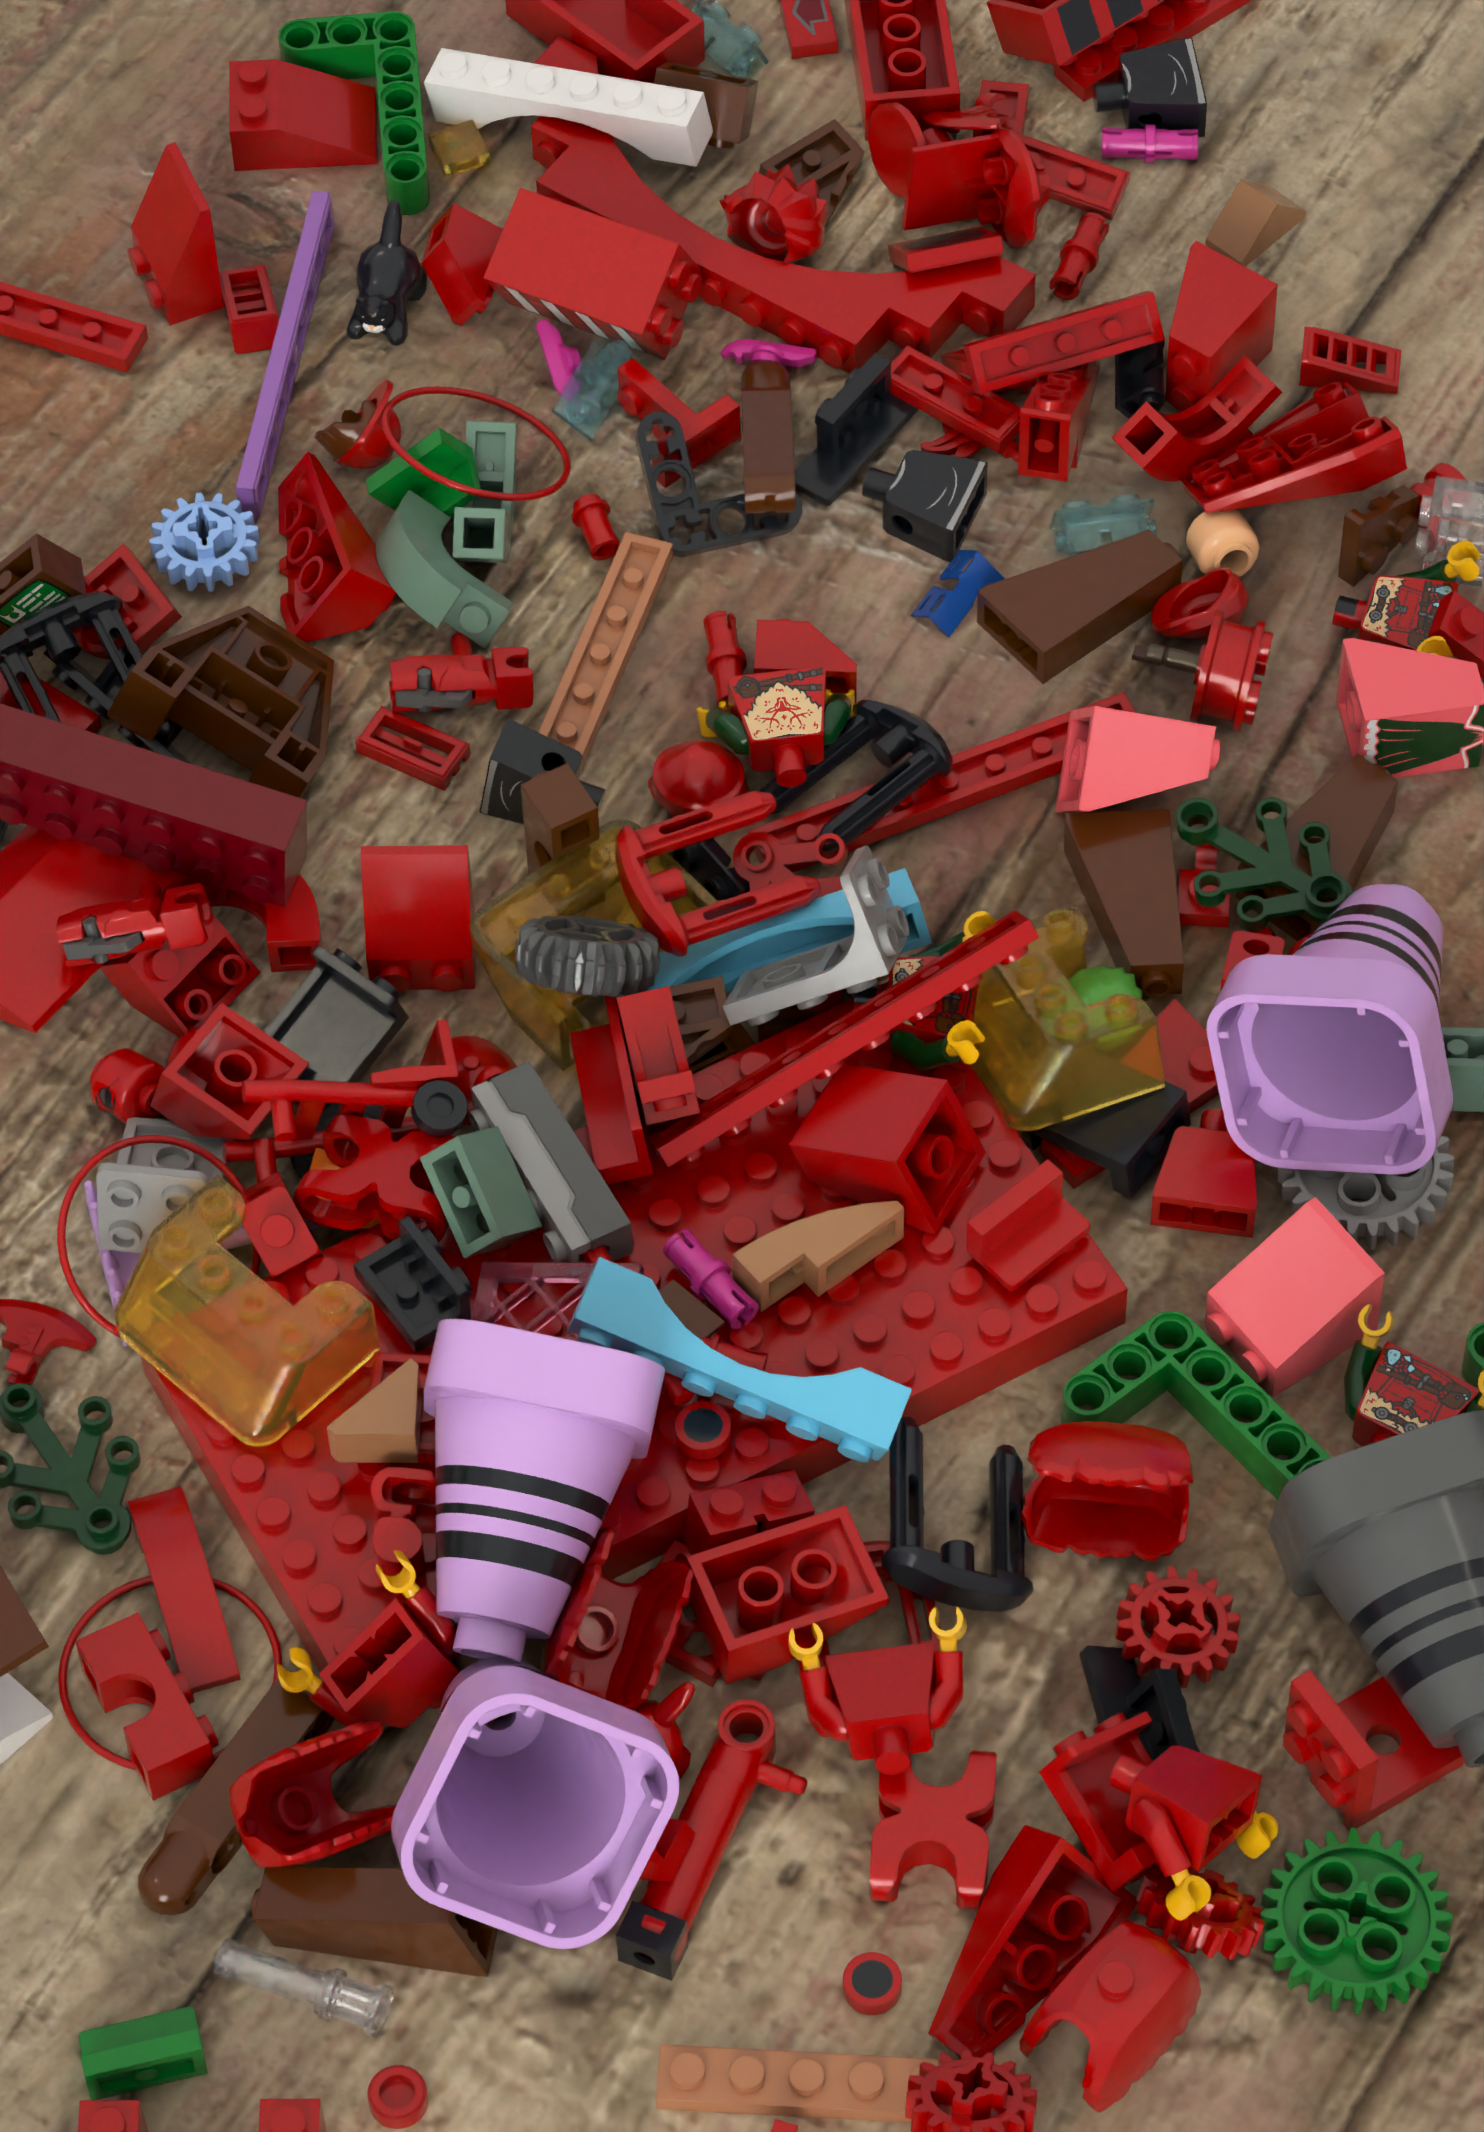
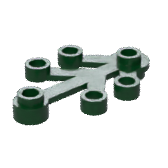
M1191 798L1184 801L1178 807L1176 812L1177 831L1184 841L1195 846L1208 843L1250 867L1248 869L1223 873L1208 870L1198 874L1194 880V895L1199 904L1206 907H1214L1224 901L1226 894L1279 885L1294 892L1267 899L1257 895H1249L1242 898L1237 905V920L1240 927L1246 931L1256 932L1264 929L1269 919L1303 913L1312 920L1323 923L1353 893L1350 884L1341 875L1332 872L1328 852L1331 846L1330 831L1323 823L1309 822L1303 825L1298 833L1299 849L1302 854L1309 857L1312 877L1293 866L1285 829L1288 822L1287 807L1278 798H1265L1257 804L1255 809L1256 824L1265 833L1268 852L1220 825L1217 808L1211 801L1204 798ZM1268 812L1280 814L1275 819H1267L1263 815ZM1195 824L1205 825L1202 828H1191ZM1312 836H1318L1323 839L1316 844L1306 841ZM1207 885H1215L1218 887V889L1214 892H1205L1202 890V888ZM1323 898H1332L1335 900L1328 903L1320 902V900ZM1249 910H1258L1261 912V914L1257 917H1248L1245 915V913Z
M23 1383L9 1386L0 1396L1 1421L9 1431L25 1433L49 1469L14 1463L12 1456L8 1452L0 1450V1465L8 1467L0 1474V1489L13 1486L68 1496L77 1508L69 1509L42 1505L41 1499L36 1493L28 1490L19 1491L8 1502V1511L12 1523L20 1529H31L37 1526L76 1533L80 1544L96 1554H111L119 1550L131 1532L130 1516L122 1506L131 1473L139 1467L141 1462L136 1441L127 1436H119L107 1444L105 1454L110 1470L98 1498L88 1482L103 1434L109 1430L113 1423L109 1402L102 1397L92 1396L80 1403L78 1417L81 1429L72 1457L70 1458L44 1420L45 1410L38 1390ZM28 1400V1403L22 1407L12 1406L17 1401ZM94 1411L104 1413L103 1417L98 1420L86 1418L88 1414ZM121 1451H129L132 1453V1455L126 1460H117L114 1458V1456ZM31 1505L35 1507L30 1514L21 1515L17 1513L18 1509L22 1506ZM99 1521H112L105 1528H96L93 1526L95 1523Z

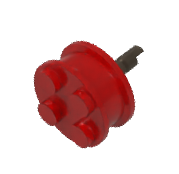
M1215 610L1207 644H1202L1200 654L1171 647L1166 649L1165 646L1150 643L1149 647L1135 645L1131 660L1157 666L1164 665L1166 668L1195 674L1193 684L1197 686L1190 721L1198 722L1201 716L1232 722V731L1240 732L1243 723L1253 725L1262 682L1253 679L1254 675L1265 676L1274 633L1265 631L1266 621L1258 620L1254 627L1226 621L1224 620L1223 612Z

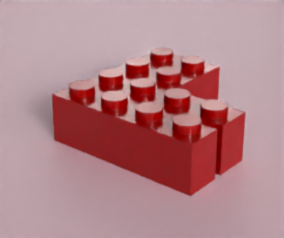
M505 0L506 15L550 46L558 37H561L597 55L598 74L654 84L656 68L667 61L696 67L705 60L704 20L676 0Z

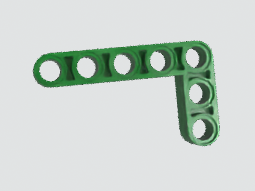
M390 11L296 19L284 24L278 34L282 61L344 79L376 77L387 203L389 204L392 200L398 201L402 215H414L423 211L429 204L430 194L416 32L413 19L405 13Z
M1164 1311L1155 1315L1073 1375L1065 1383L1063 1389L1062 1424L1083 1421L1124 1423L1164 1392L1168 1391L1277 1500L1282 1488L1292 1478L1304 1470L1331 1458L1199 1326L1180 1312ZM1174 1344L1179 1346V1348L1168 1349L1162 1347L1161 1345ZM1124 1374H1131L1137 1376L1138 1378L1133 1380H1127L1119 1376ZM1210 1380L1214 1381L1217 1384L1206 1386L1200 1384L1198 1381ZM1091 1405L1097 1409L1085 1411L1079 1409L1078 1406ZM1248 1417L1253 1419L1254 1421L1244 1423L1236 1420L1235 1418ZM1282 1453L1289 1455L1292 1459L1280 1460L1272 1455Z

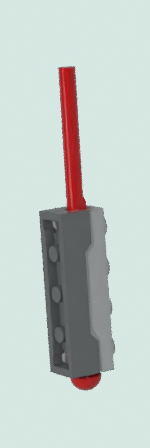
M530 1061L509 1071L500 1066H490L483 1069L477 1075L474 1087L471 1088L473 1110L468 1112L469 1122L474 1132L496 1126L499 1127L540 1219L542 1228L545 1231L543 1240L552 1260L556 1264L564 1262L575 1280L590 1273L599 1257L614 1263L615 1260L633 1253L630 1220ZM665 1372L663 1385L675 1405L680 1406L689 1402L693 1398L694 1393L681 1385L683 1379Z

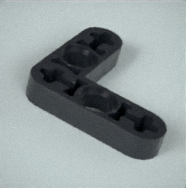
M653 412L646 415L640 422L635 434L636 447L659 540L673 543L674 556L686 557L777 537L791 532L797 526L803 511L802 502L796 493V512L788 513L785 517V523H779L776 516L760 518L758 524L761 529L754 530V514H745V494L700 503L682 428L678 420L666 412ZM654 424H659L663 432H671L672 436L668 437L665 442L666 455L669 458L677 454L679 460H665L654 467L651 465L650 460H658L660 456L656 441H647L645 437L651 433ZM666 471L678 473L684 481V491L676 497H667L660 493L656 480L661 473ZM725 509L737 510L744 518V529L735 535L723 533L717 525V515ZM700 514H708L707 526L713 540H705L706 530L691 534L688 544L682 545L679 537H670L669 532L674 530L677 520H683L684 526L691 528L702 524L703 519Z

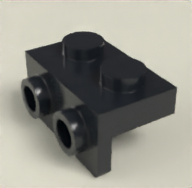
M407 1215L398 1221L399 1238L356 1262L353 1266L355 1277L414 1352L417 1353L434 1343L439 1321L444 1319L472 1320L469 1296L473 1295V1289L464 1272L458 1266L450 1268L441 1257V1247L432 1232L426 1227L420 1230Z

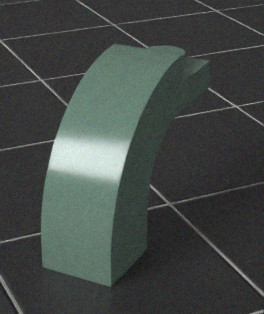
M466 421L465 444L473 449L480 489L517 494L516 455L518 426L516 423ZM478 496L463 507H455L453 559L456 562L507 563L512 547L516 501L494 500Z
M408 490L377 539L376 557L379 567L398 596L423 619L436 628L444 621L485 649L515 603L468 573L449 555L443 545L441 533L451 517L411 490Z

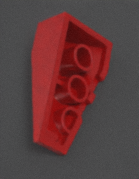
M307 451L278 487L279 534L287 537V556L279 560L280 574L288 577V592L280 597V611L287 631L306 643L368 628L380 613L390 607L397 594L379 567L375 543L317 457Z
M1024 1825L991 1877L928 2034L960 2059L963 2050H969L972 2056L977 2058H983L986 2053H991L1025 2023L1026 2014L1049 1994L1064 1973L1099 1938L1129 1918L1138 1903L1136 1897L1124 1887L1112 1893L1096 1865L1061 1836Z

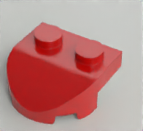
M124 544L118 547L87 576H84L86 593L106 592L119 597L123 601V607L119 612L141 652L182 618L181 614L135 554ZM82 627L72 631L82 651L98 658L110 660L93 627L86 631ZM120 639L113 640L119 651L124 645Z

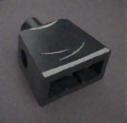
M1192 38L1180 39L1123 53L1119 57L1118 81L1093 84L1095 111L1122 110L1126 129H1145V124L1155 125V129H1198V137H1205L1207 101Z
M911 450L905 454L896 474L871 467L863 483L862 495L883 502V529L887 534L944 561L951 562L959 552L987 495L988 462Z
M507 719L489 760L480 813L524 824L521 784L530 781L532 777L540 772L551 771L568 763L574 774L579 778L583 760L582 754L537 731ZM579 780L597 805L599 812L606 789Z

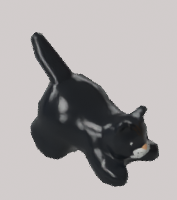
M396 200L390 201L387 206L379 242L368 246L361 253L356 270L359 295L356 299V306L346 332L354 340L360 339L368 333H382L387 336L392 345L398 346L403 344L408 336L407 302L408 300H420L426 291L427 273L419 262L416 252L401 244L402 214L400 204Z

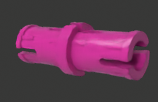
M1145 124V129L1102 127L1101 159L1133 158L1144 159V163H1154V159L1197 160L1198 129H1155V125Z
M683 1229L680 1232V1235L685 1239L684 1241L677 1233L668 1239L664 1245L663 1254L688 1278L692 1284L690 1286L691 1291L699 1299L706 1298L732 1329L741 1328V1322L737 1319L738 1317L744 1325L748 1324L755 1317L759 1310V1304L730 1275L731 1268L724 1260L715 1259L689 1229Z

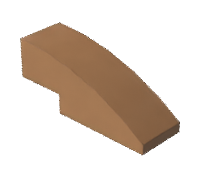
M898 1201L864 1203L828 1210L789 1223L759 1237L733 1253V1279L759 1304L760 1312H763L803 1283L819 1297L904 1238V1207Z

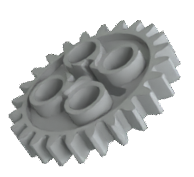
M1441 1136L1431 1159L1418 1170L1406 1173L1411 1175L1409 1177L1277 1167V1182L1282 1183V1201H1292L1291 1215H1293L1306 1202L1316 1197L1355 1241H1357L1358 1237H1365L1369 1248L1375 1250L1377 1238L1385 1236L1392 1246H1397L1399 1231L1403 1230L1409 1236L1416 1238L1418 1236L1419 1221L1432 1226L1435 1222V1210H1445L1447 1193L1452 1192L1454 1176L1452 1174L1454 1155L1448 1154L1450 1140L1448 1136ZM1361 1198V1199H1364V1200H1367V1201H1365V1202H1355V1201H1352L1351 1199Z

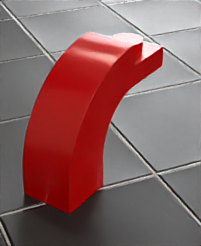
M1244 355L1210 392L1193 406L1176 414L1165 415L1156 411L1146 401L1113 435L1112 439L1153 478L1166 482L1180 481V479L1190 474L1191 469L1197 464L1216 458L1251 436L1253 433L1248 428L1280 396L1282 391Z
M300 874L285 907L271 902L258 903L249 899L243 893L221 886L208 887L203 885L211 907L227 906L239 908L251 913L262 922L266 928V942L271 972L305 971L315 968L317 961L311 952L317 945L323 948L319 913L313 893ZM188 876L179 887L199 882Z
M670 986L616 998L646 1126L699 1114L695 1084L685 1054Z

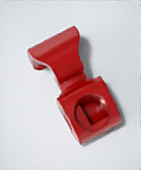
M387 1467L380 1470L371 1483L373 1510L378 1519L374 1525L372 1536L376 1564L381 1567L385 1575L396 1576L403 1569V1565L393 1552V1550H399L407 1556L417 1577L424 1568L425 1554L422 1533L415 1524V1507L413 1505L397 1504L394 1501L435 1505L436 1480L433 1473L429 1470ZM401 1483H417L426 1488L415 1489L404 1486Z

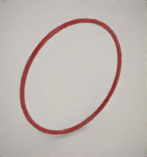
M421 387L395 396L387 403L383 410L381 423L383 432L396 453L422 474L455 490L494 500L527 501L555 493L562 488L569 478L571 471L569 454L555 433L528 412L496 397L454 387ZM425 394L459 395L494 404L522 417L541 430L558 449L563 460V473L560 479L552 486L530 493H499L458 483L425 467L400 446L390 429V413L401 401Z
M144 1135L127 1138L104 1148L94 1155L76 1174L67 1189L61 1205L57 1227L59 1259L66 1281L77 1301L92 1319L104 1329L117 1337L137 1345L139 1336L130 1334L110 1323L88 1302L75 1281L70 1268L66 1249V1222L71 1201L81 1181L97 1163L118 1150L138 1144L163 1143L178 1146L200 1155L225 1175L237 1193L245 1190L236 1175L215 1155L192 1142L163 1135ZM254 1244L252 1266L245 1287L256 1282L260 1268L261 1257Z
M150 1576L133 1580L114 1589L99 1599L84 1613L66 1641L58 1672L60 1700L68 1721L77 1735L102 1757L133 1770L136 1769L131 1760L114 1754L101 1746L84 1730L78 1721L68 1696L67 1669L73 1646L90 1619L105 1605L122 1594L153 1584ZM212 1578L215 1588L227 1592L241 1601L256 1615L263 1625L274 1657L273 1686L278 1679L277 1664L282 1666V1654L271 1622L262 1609L243 1592L225 1582ZM225 1748L213 1754L214 1762Z

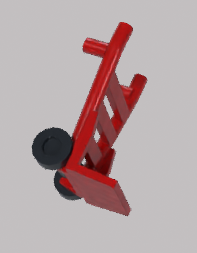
M437 1020L420 1066L399 1067L371 1073L370 1083L299 1079L243 1080L242 1099L244 1103L270 1101L275 1137L223 1141L222 1154L224 1162L254 1161L258 1183L277 1172L276 1159L314 1154L316 1148L325 1150L323 1144V1134L325 1131L315 1132L325 1103H340L338 1115H354L363 1117L367 1105H382L381 1112L376 1120L383 1121L390 1127L393 1141H398L409 1132L422 1130L429 1135L440 1137L453 1134L460 1128L466 1117L467 1101L463 1092L455 1086L458 1079V1071L448 1020ZM292 1101L300 1102L295 1117ZM408 1107H411L412 1116L405 1117Z

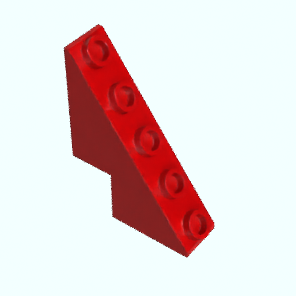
M1086 363L1055 373H1049L1039 378L1020 410L1019 475L1068 481L1070 469L1077 468L1100 366Z

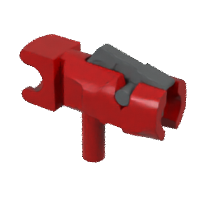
M459 632L450 639L452 655L408 656L400 660L389 661V671L391 673L389 691L392 713L418 710L420 712H429L431 709L443 710L445 708L460 709L464 706L485 705L494 700L497 710L529 708L533 705V671L528 668L529 650L526 647L492 648L491 658H486L483 655H473L470 639Z
M147 881L142 884L137 900L108 902L83 907L59 916L56 934L58 943L63 945L66 954L64 961L67 967L73 968L95 962L101 964L129 954L159 949L163 946L164 941L167 940L171 950L206 943L209 939L204 926L213 922V914L203 885L196 883L167 889L162 901L160 899V885L154 881Z

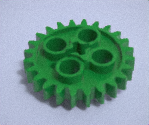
M1351 1828L1347 1842L1339 1843L1335 1834L1329 1830L1326 1831L1325 1844L1321 1849L1309 1838L1305 1839L1302 1851L1303 1858L1290 1851L1285 1853L1284 1868L1286 1871L1273 1868L1270 1877V1885L1273 1888L1263 1890L1261 1905L1267 1909L1261 1911L1260 1919L1265 1922L1263 1929L1269 1930L1264 1934L1263 1949L1268 1951L1278 1950L1274 1954L1272 1968L1274 1971H1279L1291 1967L1288 1987L1293 1989L1304 1982L1310 1985L1308 2001L1311 2003L1318 1999L1323 1992L1329 1994L1331 2011L1336 2012L1343 1998L1351 1999L1355 2014H1361L1364 1999H1372L1379 2011L1384 2012L1386 2010L1387 1997L1390 1993L1403 2004L1407 2003L1410 1993L1409 1983L1424 1991L1427 1988L1429 1978L1427 1971L1439 1973L1443 1959L1439 1953L1448 1952L1451 1936L1445 1933V1931L1451 1929L1453 1916L1452 1913L1443 1911L1447 1907L1448 1891L1434 1890L1437 1886L1439 1875L1437 1870L1420 1874L1423 1855L1419 1852L1405 1860L1401 1857L1403 1841L1400 1839L1394 1842L1389 1849L1381 1847V1834L1379 1831L1373 1833L1368 1843H1360L1356 1828ZM1326 1882H1337L1342 1884L1347 1890L1341 1893H1330L1320 1885ZM1384 1896H1393L1400 1899L1404 1905L1390 1908L1382 1905L1378 1899ZM1312 1906L1313 1909L1306 1911L1305 1907ZM1351 1917L1360 1918V1924L1351 1923ZM1405 1930L1407 1934L1400 1935L1399 1931ZM1314 1933H1323L1329 1936L1333 1942L1327 1945H1317L1311 1942L1307 1936ZM1370 1948H1381L1386 1950L1391 1957L1385 1960H1375L1364 1951Z

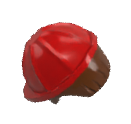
M384 380L368 398L362 402L361 408L357 413L352 410H345L342 413V422H334L326 429L316 432L315 439L334 457V462L353 468L368 469L383 464L392 456L395 450L386 439L381 424L383 410L393 390V383L391 381ZM392 409L389 416V425L393 436L399 443L401 439V426L397 414Z

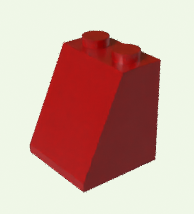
M1195 241L1190 247L1169 334L1165 401L1171 403L1180 412L1200 401L1244 355L1257 367L1272 351L1278 284L1198 241Z
M844 1064L840 1070L833 1074L789 1143L810 1181L861 1204L898 1201L904 1207V1223L930 1234L937 1233L986 1154L947 1080Z

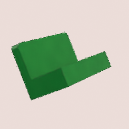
M441 428L436 429L406 451L430 470L458 483L480 489L473 449ZM400 456L366 479L368 494L393 510H396L408 490H411L448 516L454 513L455 507H463L478 497L455 490L429 478L413 468Z
M190 2006L82 2031L78 2035L82 2053L80 2056L91 2100H99L208 2074L195 2010Z

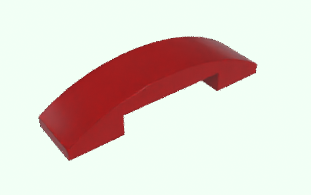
M179 1486L127 1501L168 1632L178 1672L181 1671L192 1693L241 1680L211 1574L182 1487Z

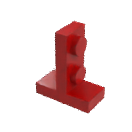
M634 358L618 367L619 390L617 396L621 406L628 414L632 416L637 415L641 420L653 412H666L676 418L682 428L692 470L741 438L740 405L727 394L696 414ZM654 424L652 426V433L658 439L656 443L660 456L658 460H652V466L654 467L665 460H679L677 454L669 458L666 455L665 442L668 437L672 436L671 432H663L659 424ZM666 471L657 477V481L664 488H667L679 480L681 476L673 471Z

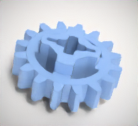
M196 493L195 503L188 504L182 498L176 499L178 510L174 512L163 508L161 510L162 522L152 523L153 538L149 540L152 558H155L157 571L159 573L168 572L169 583L172 585L185 579L188 591H193L198 583H205L208 592L214 591L215 582L222 580L224 584L230 587L234 585L232 574L236 572L247 576L249 574L248 562L257 561L259 558L257 546L260 545L258 526L254 525L253 513L251 511L242 512L241 502L237 499L225 505L223 495L217 493L212 501H205L202 493ZM206 538V539H207V545L204 546V545H203V539Z

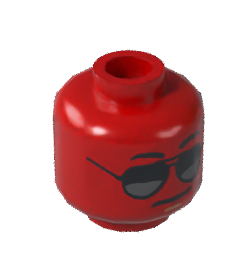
M123 1048L115 1050L101 1058L93 1068L90 1078L92 1100L99 1110L125 1124L127 1118L141 1117L154 1119L160 1113L150 1107V1104L165 1068L156 1061L132 1049Z

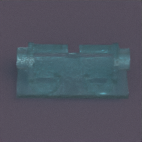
M692 0L695 6L690 11L704 20L705 51L717 40L718 42L707 54L730 75L746 76L753 67L752 60L755 57L765 65L769 62L759 48L762 39L752 28L744 22H741L736 27L728 20L731 15L716 0H707L706 2L703 0Z
M593 340L552 409L554 414L590 441L595 436L617 398L619 390L618 367L632 358L631 346L623 340H615L614 343H609L603 347Z
M1126 494L1112 498L1110 504L1091 506L1090 501L1086 500L1063 504L1061 510L1054 511L1050 523L1051 529L1062 528V531L1054 533L1057 552L1066 551L1067 555H1073L1103 546L1101 532L1109 531L1111 543L1146 530H1150L1157 536L1155 520H1146L1145 518L1150 516L1155 503L1154 498L1140 500V496L1137 494Z

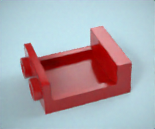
M1147 1711L1128 1720L1123 1712L1118 1713L1093 1729L1095 1735L1088 1738L1083 1731L1072 1734L1053 1748L1057 1757L1039 1771L1112 1893L1144 1878L1145 1875H1150L1153 1867L1160 1868L1147 1842L1127 1827L1125 1820L1130 1795L1110 1785L1113 1768L1124 1754L1147 1765L1153 1762L1138 1736L1144 1728L1153 1722Z

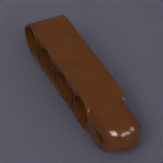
M755 361L745 367L741 376L745 514L765 513L766 511H775V513L796 512L790 375L786 367L777 361Z
M278 1678L174 1814L165 1830L163 1840L145 1862L138 1875L140 1897L143 1904L151 1911L161 1915H177L193 1908L215 1877L222 1872L243 1845L230 1808V1786L244 1772L266 1757L284 1748L328 1732L335 1719L309 1700L310 1693L304 1690L299 1693L286 1691L281 1686Z

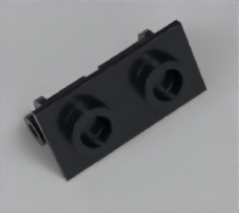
M1165 340L1115 355V408L1125 417L1131 418L1146 401L1158 412L1164 405L1163 370L1158 366L1163 363Z
M714 838L669 852L665 857V860L671 867H677L680 870L685 883L705 906L750 891L749 882L743 879L734 867L726 868L729 867L732 859Z

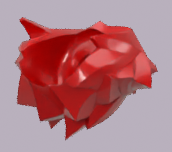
M789 163L775 174L770 169H768L765 176L755 171L747 185L735 190L730 195H724V200H719L729 224L727 237L743 249L765 258L782 261L783 264L796 263L815 255L824 245L825 224L828 212L827 200L819 199V189L814 178L804 183L796 184Z

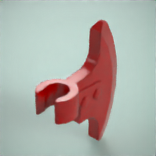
M982 93L977 98L974 107L953 112L931 111L921 118L927 124L950 129H1001V125L1006 122L1008 115L997 114V110H992V106L997 100H1005L1006 96L999 93Z
M0 1299V1323L7 1329L2 1338V1347L12 1352L5 1366V1369L13 1371L6 1380L7 1383L12 1385L23 1383L31 1386L37 1376L40 1363L49 1351L56 1347L68 1346L87 1352L97 1344L94 1335L83 1324L58 1309L24 1300Z

